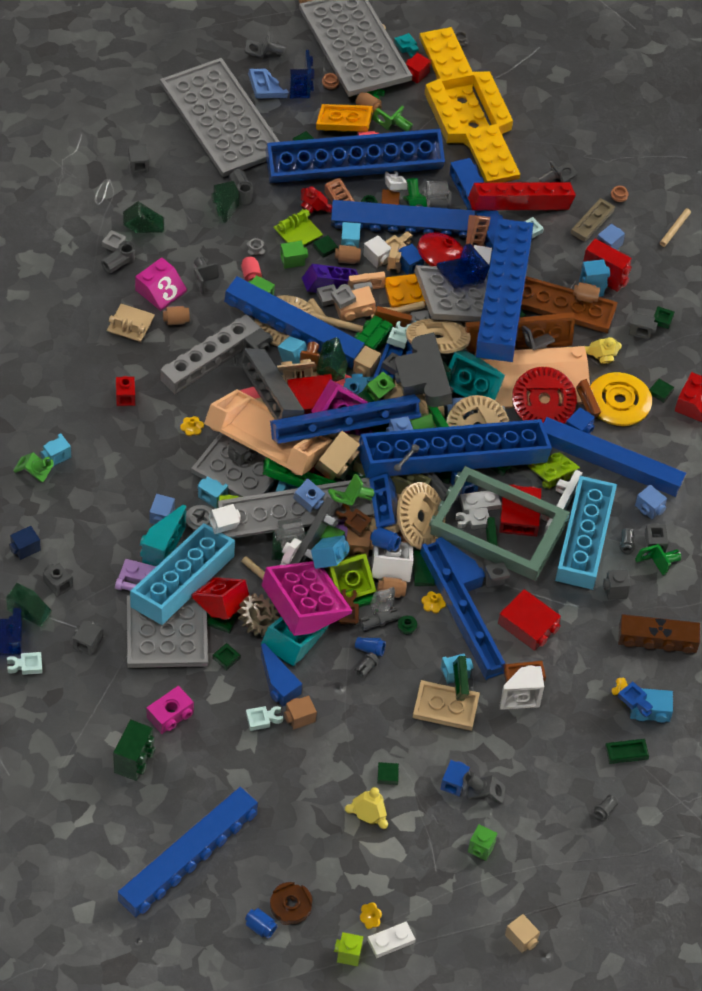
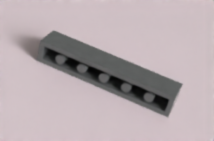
M244 348L240 365L274 419L304 415L303 407L265 349Z

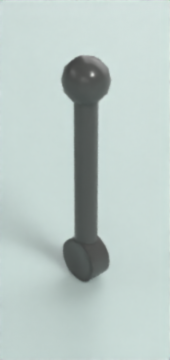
M416 444L412 445L411 451L399 464L394 466V470L400 471L401 466L410 456L419 451V446Z

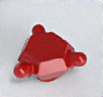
M310 186L301 190V201L303 203L300 207L302 209H307L310 214L319 210L328 213L332 212V205L328 204V199L315 187Z

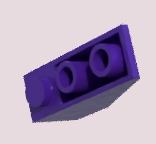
M311 264L303 275L302 281L307 292L317 293V288L334 284L337 290L343 284L348 285L349 276L358 275L356 269Z

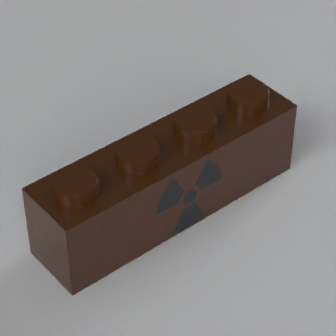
M621 615L618 645L697 653L700 644V623Z

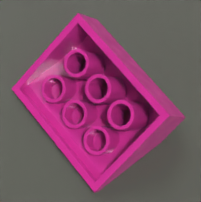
M313 561L266 567L261 586L294 636L312 634L352 613V609L325 569H315Z

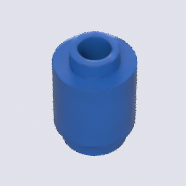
M381 527L373 530L370 537L372 545L387 551H396L401 543V537L397 533Z
M259 908L251 909L245 917L247 921L246 926L259 936L266 937L267 939L273 935L278 926L273 918Z

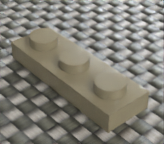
M600 198L571 229V234L586 242L614 212L615 206Z

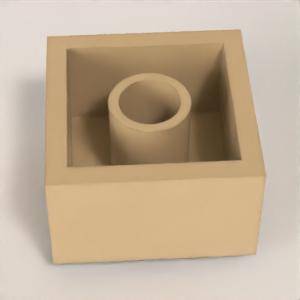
M341 431L314 468L328 479L334 480L335 477L339 479L348 468L346 463L351 464L360 452L357 450L360 444Z

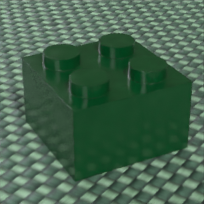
M130 719L113 752L114 773L137 781L139 775L144 774L147 767L146 762L148 758H152L155 752V747L153 746L155 737L153 736L152 727Z

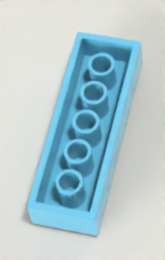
M584 476L579 477L555 581L593 590L617 484Z
M203 523L130 591V607L163 625L192 597L191 594L204 586L235 556V540L223 533L214 534L212 527Z

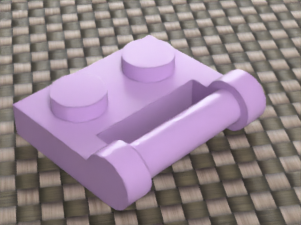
M125 559L119 578H117L115 589L131 591L137 584L125 582V580L139 583L157 566Z

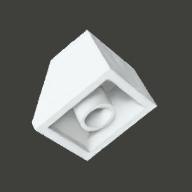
M401 542L396 551H387L373 546L371 565L373 578L382 580V577H391L410 582L413 566V546L407 542Z
M528 665L521 667L503 687L500 709L540 707L544 691L541 666Z

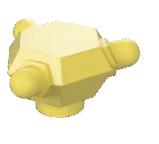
M614 338L599 339L591 342L590 346H585L586 355L594 356L600 361V364L614 362V356H617L622 345Z
M376 787L371 788L370 791L363 792L352 800V804L345 806V811L348 814L354 813L357 815V818L370 824L376 823L381 829L388 827L384 799Z

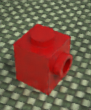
M416 53L405 62L412 74V81L417 84L430 73L431 60L419 53Z
M134 376L116 377L117 406H135Z

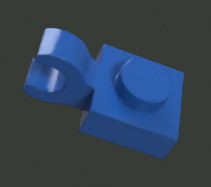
M633 681L618 693V698L632 710L637 706L640 713L646 718L652 714L651 709L653 706L645 700L647 694Z

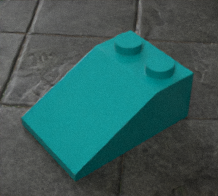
M464 350L454 352L446 372L449 386L454 388L453 392L464 397L480 395L493 400L496 399L505 377L503 373L482 359L476 358L475 355Z
M181 505L149 528L147 534L142 536L140 546H142L140 552L142 563L158 566L176 549L186 529V505Z
M280 617L268 626L261 645L265 643L275 655L283 659L284 662L294 666L304 658L328 629L329 625L312 634L294 636L283 618Z

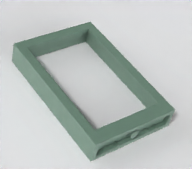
M465 466L462 472L457 473L454 486L449 487L446 493V500L440 502L437 510L439 511L438 514L432 516L429 526H431L430 534L438 538L442 537L449 543L491 562H504L507 569L536 581L568 523L570 512ZM466 481L553 519L530 561L443 522Z

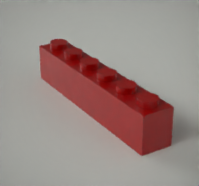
M571 182L474 183L468 199L472 210H569L576 194Z

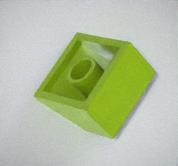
M366 554L347 557L337 566L325 567L327 574L340 593L343 589H346V591L351 590L346 592L347 597H351L353 590L357 592L356 597L376 592Z

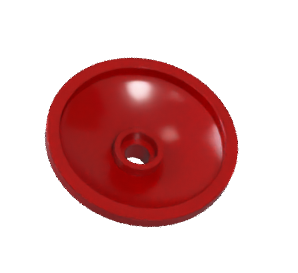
M437 232L427 233L418 242V252L430 266L466 268L468 264V255L464 247L449 235Z

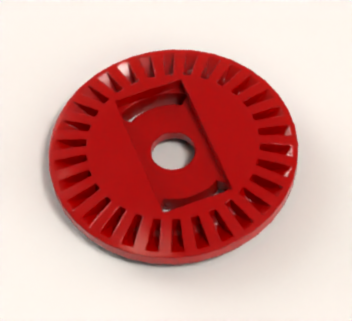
M536 367L523 373L516 381L512 392V403L522 421L541 419L544 423L546 417L565 424L575 411L577 395L574 385L564 373L550 367ZM528 390L531 392L530 395H529V402H530V405H531V406H528V404H527V391H528ZM558 390L560 391L561 396H562V405H561V406H558V403H559V394H558V392H557ZM542 393H546L550 397V401L546 404L541 403L539 400V395Z

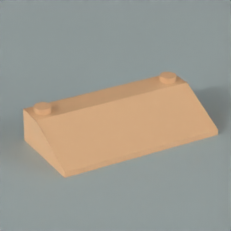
M585 346L515 350L513 362L480 358L505 375L495 399L501 406H505V409L514 408L512 403L514 385L523 373L532 368L550 367L564 373L575 387L577 404L583 403L576 386L584 379H587L590 385ZM529 390L527 391V404L531 406L529 402L531 392ZM558 390L557 392L559 394V406L562 405V396L560 391ZM542 393L539 395V400L541 403L546 404L550 401V397L548 394Z
M238 389L213 402L210 405L204 422L213 431L221 432L290 469L292 473L301 476L315 465L333 442L332 439L323 435L278 444L272 440L270 421L275 419L267 406Z

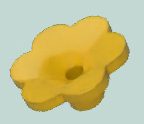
M196 416L184 418L183 423L180 425V429L187 436L200 435L201 429L204 428V423Z
M433 591L428 592L427 596H423L421 599L422 604H424L423 609L427 612L439 613L440 609H444L446 606L441 594H436Z
M624 677L617 678V686L612 688L614 696L618 695L621 690L628 686Z
M374 902L362 905L361 922L365 924L367 929L378 927L382 916L381 910L377 908Z

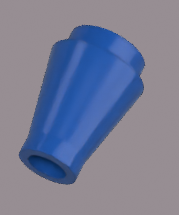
M357 637L355 649L368 654L370 652L374 653L377 657H382L385 652L386 642L381 638Z

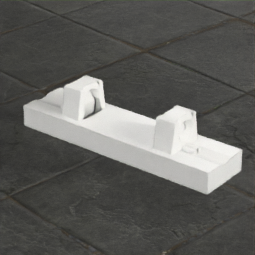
M575 470L569 482L559 479L556 491L561 493L562 496L557 507L564 510L567 509L576 492L579 477L582 476L583 472ZM541 514V519L548 522L545 528L547 531L553 519Z

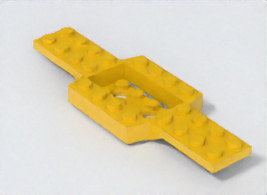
M452 27L420 33V41L429 60H431V65L437 80L425 85V96L446 143H463L470 148L485 183H503L520 179L521 174L502 136L503 133L512 130L513 119L490 71L472 72ZM473 86L491 122V125L488 124L484 112L482 111L479 105V102L473 92ZM459 98H464L467 100V102L461 103L457 100ZM476 123L478 127L473 128L469 124Z

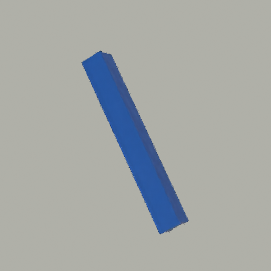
M415 394L272 420L270 421L272 440L280 444L339 433L341 431L387 424L390 422V419L407 416L409 419L421 417L419 411L420 399Z
M546 417L543 425L551 447L644 485H652L655 489L674 497L677 496L686 472Z
M440 538L436 539L434 543L422 544L420 553L485 680L504 674L505 661Z

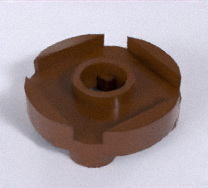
M295 882L282 883L275 888L271 896V912L283 925L300 923L311 914L312 895L303 885H295ZM291 899L292 902L296 901L297 903H295L294 907L287 906V900Z

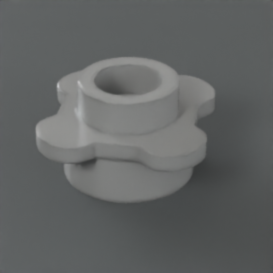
M254 238L247 242L249 255L265 254V249H263L264 242L261 239Z

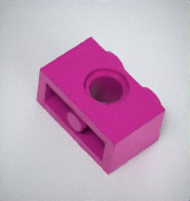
M177 686L146 707L147 719L161 734L172 730L177 723L183 719H188L194 712V702L180 686Z

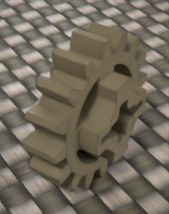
M256 593L251 596H247L239 604L241 608L237 612L241 616L238 619L243 620L242 627L247 626L248 633L254 631V636L260 633L261 637H263L268 626L279 619L276 616L278 610H274V604L269 603V597L264 599L263 594L257 597Z

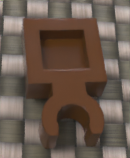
M343 503L341 508L345 510V513H340L337 510L335 516L340 520H346L344 526L360 536L369 526L372 519L357 508L353 512L350 511V507Z
M343 589L341 594L352 609V613L337 620V623L357 625L359 604L353 603L357 592L353 590L351 597H347L346 589Z

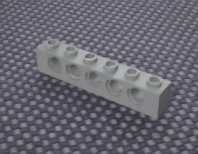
M247 314L237 318L232 324L223 327L215 335L209 336L201 344L195 345L187 353L179 355L173 362L165 364L160 369L161 382L174 394L178 393L244 350V338L261 327Z

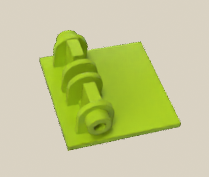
M302 209L297 215L293 214L292 217L289 216L287 219L279 221V224L273 227L287 243L302 240L303 246L323 236L321 231L309 220L308 216H310V213L307 209Z
M561 452L553 453L549 456L547 463H536L528 466L529 469L544 479L542 486L545 489L556 486L559 479L564 481L570 480L575 470L580 469L577 464Z

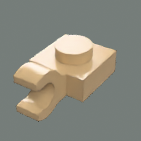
M407 231L399 238L394 235L385 242L390 247L392 243L399 244L400 249L412 243L410 238L413 235Z
M392 243L387 271H390L391 268L396 269L397 273H400L402 252H399V244Z

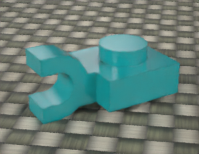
M410 33L394 38V44L401 53L407 52L410 58L416 54V51H419L417 42Z

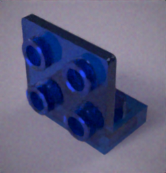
M305 50L304 69H290V99L310 98V92L314 91V83L311 81V79H314V68H311L313 66V56L309 55V50Z
M472 244L464 246L459 259L439 262L436 266L455 289L484 283L490 268L489 264Z
M13 608V616H9V619H0V655H21L22 653L21 608Z

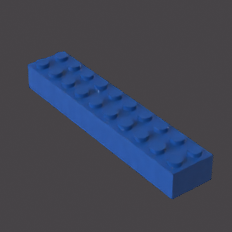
M441 129L267 143L265 150L269 183L385 174V172L394 173V171L442 169L445 163Z
M498 219L477 339L476 358L513 362L534 223L508 219Z
M541 419L365 433L360 435V446L357 448L360 451L358 454L366 478H373L386 473L389 476L455 471L463 470L465 466L471 469L547 463L552 450ZM412 445H418L419 451L410 456L401 466L400 471H395L394 466L399 464L411 451Z

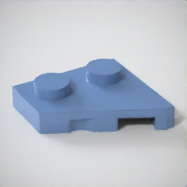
M249 69L248 75L256 98L288 97V90H283L279 86V81L272 77L267 69Z

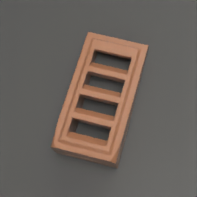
M340 178L325 184L324 193L332 203L333 200L345 199L343 201H354Z
M469 215L465 251H473V243H477V246L484 245L490 217Z

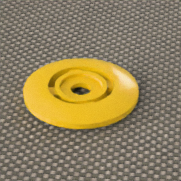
M621 372L607 373L595 379L590 386L601 410L598 418L608 424L616 426L634 425L645 419L651 410L652 395L648 387L633 375ZM602 393H606V395H605L606 404H605V402L603 401ZM622 395L625 397V401L617 402L614 397ZM635 395H637L638 400L636 406L634 405Z

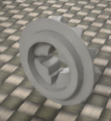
M206 505L191 507L186 513L187 526L191 527L193 531L197 530L203 523L212 527L208 516L213 509ZM203 515H204V520H202L201 522L197 523V522H198V518L200 519V518L203 517Z

